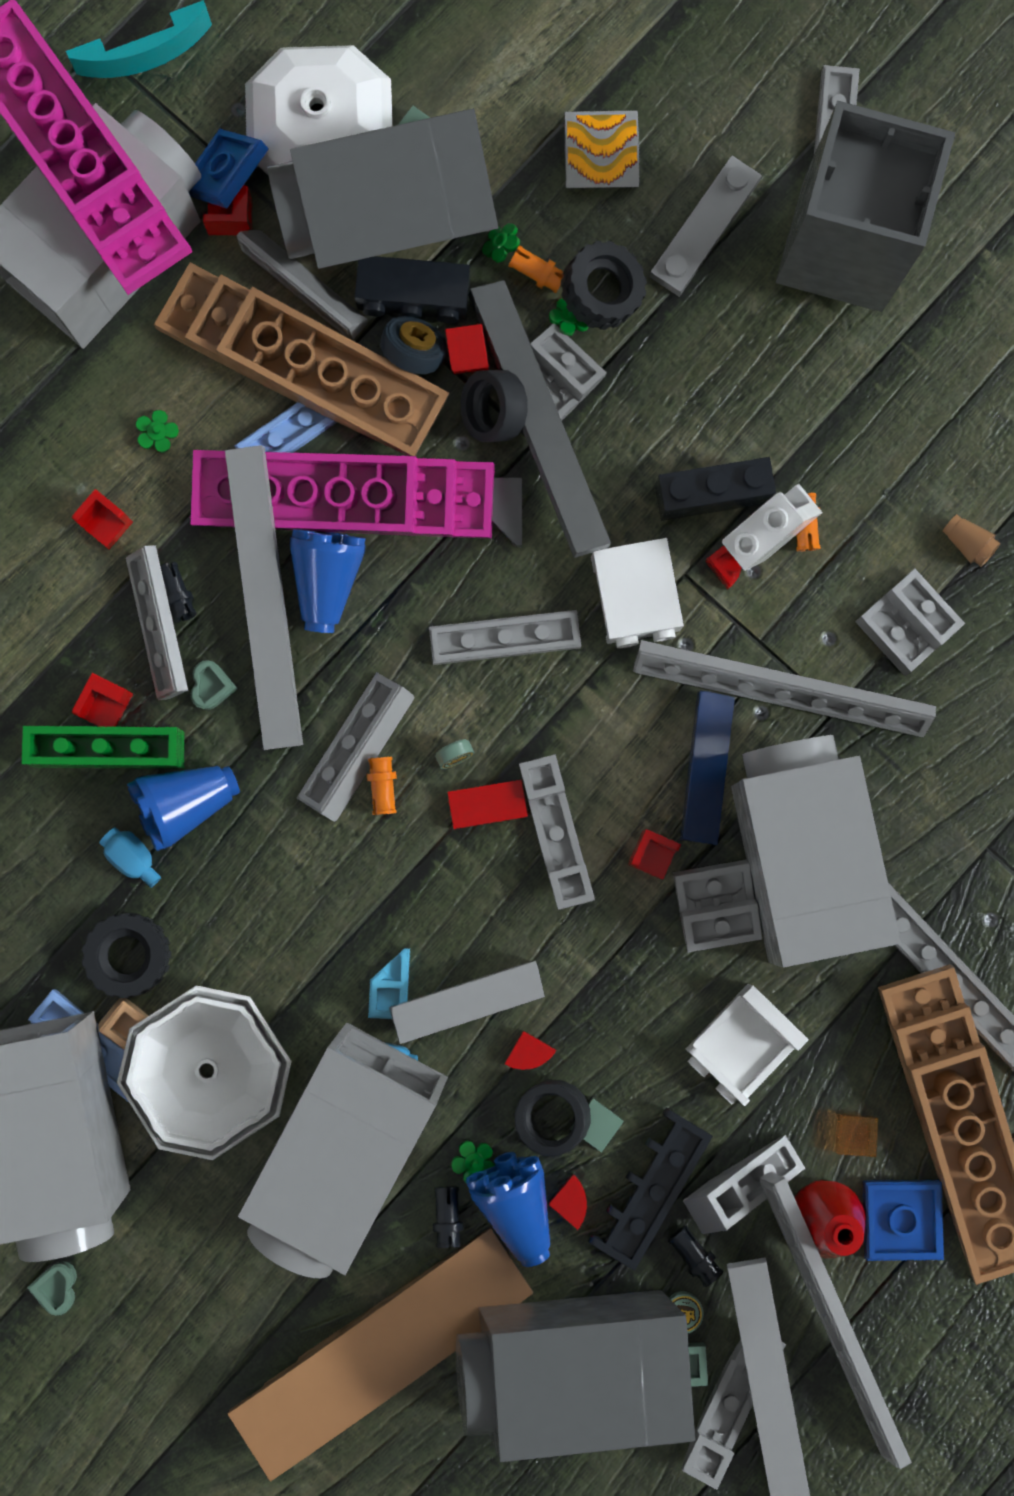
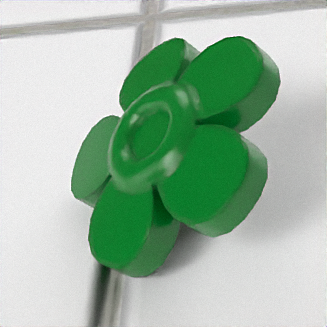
M508 223L502 229L498 226V229L491 230L488 234L490 240L482 248L483 254L488 258L492 257L496 263L503 262L507 257V253L515 251L520 244L519 238L515 236L518 228L513 223Z
M559 299L556 304L557 309H552L549 313L550 322L560 325V332L564 335H573L575 329L581 332L589 329L587 324L582 321L579 322L575 319L576 316L568 311L566 308L567 304L563 299Z
M162 410L153 412L152 421L147 416H140L136 421V428L143 433L138 437V444L143 449H149L155 442L157 452H167L171 447L168 439H174L178 436V426L172 422L167 423L168 415Z
M472 1141L461 1143L459 1152L462 1156L454 1157L451 1162L455 1173H463L465 1183L467 1177L471 1174L495 1166L491 1160H488L493 1154L490 1145L481 1143L475 1151Z

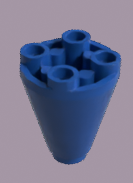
M293 529L292 537L290 538V549L301 620L305 621L304 630L334 633L335 624H339L364 557L366 538L348 536V534L326 532V534L315 533V531Z
M219 766L147 775L127 783L131 798L135 805L138 804L141 815L138 817L146 836L150 837L156 851L171 847L233 800L232 796L240 793L236 778L229 766L221 769Z
M507 1152L495 1158V1166L473 1173L467 1177L466 1183L473 1202L514 1258L520 1260L522 1266L532 1267L543 1263L550 1256V1234L544 1171L537 1156L517 1158L515 1152Z

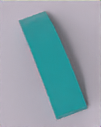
M202 0L170 12L174 24L173 27L108 51L105 50L101 39H97L67 50L66 53L76 74L80 76L115 78L134 75L154 69L175 59L192 47L208 31L212 23L205 2Z

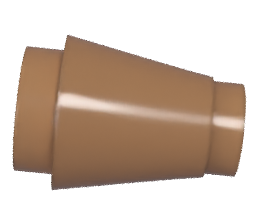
M957 514L942 531L970 564L975 562L980 567L991 558L1001 544L994 539L995 534L961 518Z

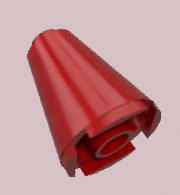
M814 1181L801 1188L794 1198L820 1257L837 1258L848 1256L858 1251L864 1240L866 1220L865 1211L858 1196L849 1187L835 1181Z

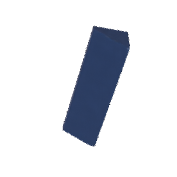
M702 690L697 693L680 841L718 845L735 697Z

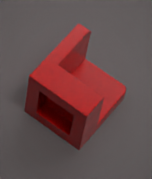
M243 186L228 208L208 202V214L203 215V223L208 235H238L240 231L252 230L253 200L248 186Z
M482 324L445 329L448 355L453 374L489 370Z
M96 489L71 517L109 550L133 523L120 508Z
M91 673L72 710V714L99 727H116L133 693Z
M645 829L640 835L628 865L663 880L675 852L679 851L681 844Z

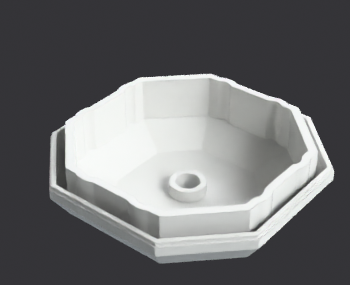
M354 45L280 48L245 83L246 136L262 140L269 148L257 165L267 175V166L292 161L290 153L292 148L392 126L391 79ZM316 103L323 105V109L319 111H312L311 107Z
M196 985L129 1029L117 1084L158 1149L214 1160L280 1116L292 1061L250 996ZM209 1063L213 1066L214 1074L212 1077L206 1078L201 1075L200 1067L202 1064Z

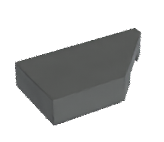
M494 478L492 524L516 548H522V478Z

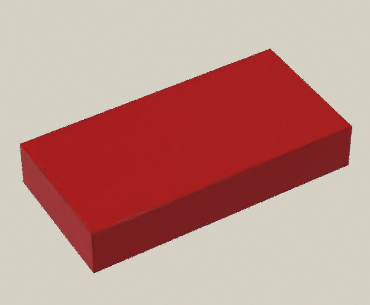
M522 780L447 792L453 829L528 817Z

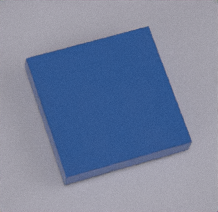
M219 129L195 163L202 177L188 192L190 197L228 208L269 148L262 140Z
M863 1180V1208L866 1219L864 1258L867 1261L944 1260L941 1181Z

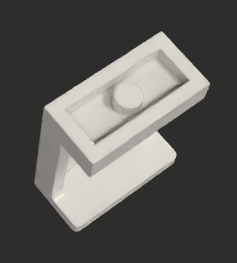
M797 484L785 495L782 492L775 494L722 540V543L746 571L767 560L823 512L800 484Z
M667 538L606 548L593 552L591 561L593 572H596L607 631V644L616 643L617 648H626L638 645V639L653 636L654 642L675 638V632H679L684 625Z
M747 984L686 1048L692 1055L687 1062L703 1077L710 1073L720 1083L715 1089L731 1105L738 1100L742 1105L746 1106L750 1101L748 1097L794 1049L799 1051L809 1039L753 985Z

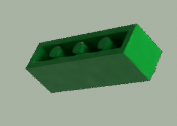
M23 726L22 764L33 768L184 769L185 732L177 727Z

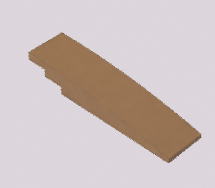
M191 262L154 323L156 330L201 354L407 456H416L449 396V392L414 373L400 369L388 359L254 287L249 290L222 274L217 277Z
M949 964L878 987L900 1062L938 1179L942 1182V1191L973 1282L977 1285L1014 1273V1143L985 1046L979 1041L971 1010L964 1002L955 968Z
M490 1227L305 1352L295 1363L265 1382L261 1389L231 1408L228 1416L271 1482L456 1351L457 1334L480 1332L479 1307L518 1304L532 1295L533 1291Z

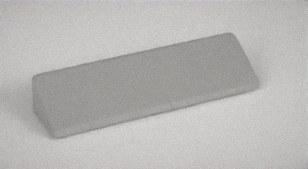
M248 230L238 233L237 240L242 252L343 336L353 341L367 325V318L296 259H289L288 253L262 231Z
M376 672L298 794L297 799L333 822L337 821L369 771L368 759L378 757L414 700V695L404 687Z
M530 961L391 1006L389 1010L399 1043L402 1044L545 996L536 961Z

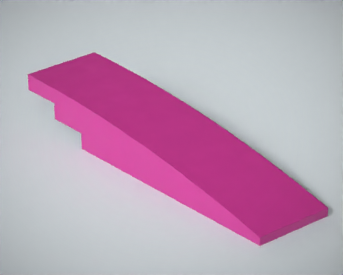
M10 0L0 7V114L127 295H129L193 251L167 215L162 204L146 184L139 170L17 1Z
M193 450L191 525L235 528L225 451ZM265 452L275 530L293 531V529L334 533L492 539L495 464L493 462H462L455 459H427L415 456Z

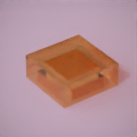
M837 1114L835 1152L839 1155L876 1157L878 1118L875 1116Z

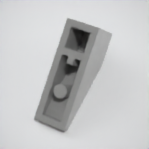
M784 1135L710 1179L685 1198L683 1202L702 1234L726 1231L767 1199L759 1181L761 1176L773 1172L785 1177L787 1182H789L803 1171L805 1167L787 1136Z

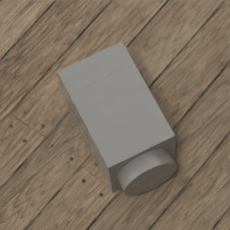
M95 103L92 107L139 170L142 178L162 204L169 218L182 236L186 238L201 222L188 193L202 177L196 164L163 128L142 112L134 110L120 124ZM37 166L0 205V277L84 349L137 290L127 295Z
M833 735L787 742L742 754L747 779H742L732 785L731 789L746 859L750 864L755 901L758 904L760 925L768 962L784 968L901 944L860 756L839 760Z
M94 1011L0 1030V1245L16 1242L19 1259L25 1262L54 1260L96 1247L114 1235L111 1217L131 1189Z
M346 1023L327 1047L238 1216L250 1223L247 1234L255 1248L277 1265L305 1277L326 1278L332 1273L333 1269L346 1275L435 1109L448 1077L353 1025Z

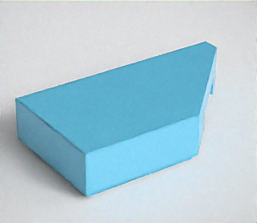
M404 948L370 979L368 1018L392 1019L389 1007L408 1001L410 949Z

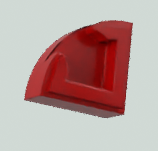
M722 546L705 560L727 590L739 578L742 567L725 546Z
M523 1030L504 1064L515 1069H533L546 1063L557 1050Z
M572 1173L550 1199L548 1205L577 1230L584 1221L587 1200L580 1180Z

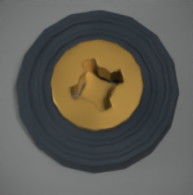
M401 316L393 318L386 324L382 333L380 347L384 356L400 369L414 374H428L435 372L442 365L446 356L447 343L439 330L428 322L415 317Z

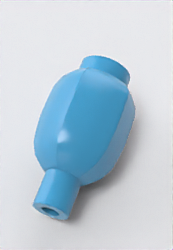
M114 827L100 840L99 843L104 847L105 858L126 877L141 878L150 888L161 879V876L151 868L152 857L149 850L132 832H120Z

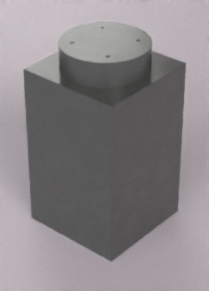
M837 100L804 177L775 283L883 312L926 246L956 132Z
M474 108L290 149L292 161L267 166L289 259L315 254L318 269L498 229Z
M661 1290L479 1307L480 1332L456 1335L457 1385L464 1435L489 1434L500 1462L695 1441L686 1315Z

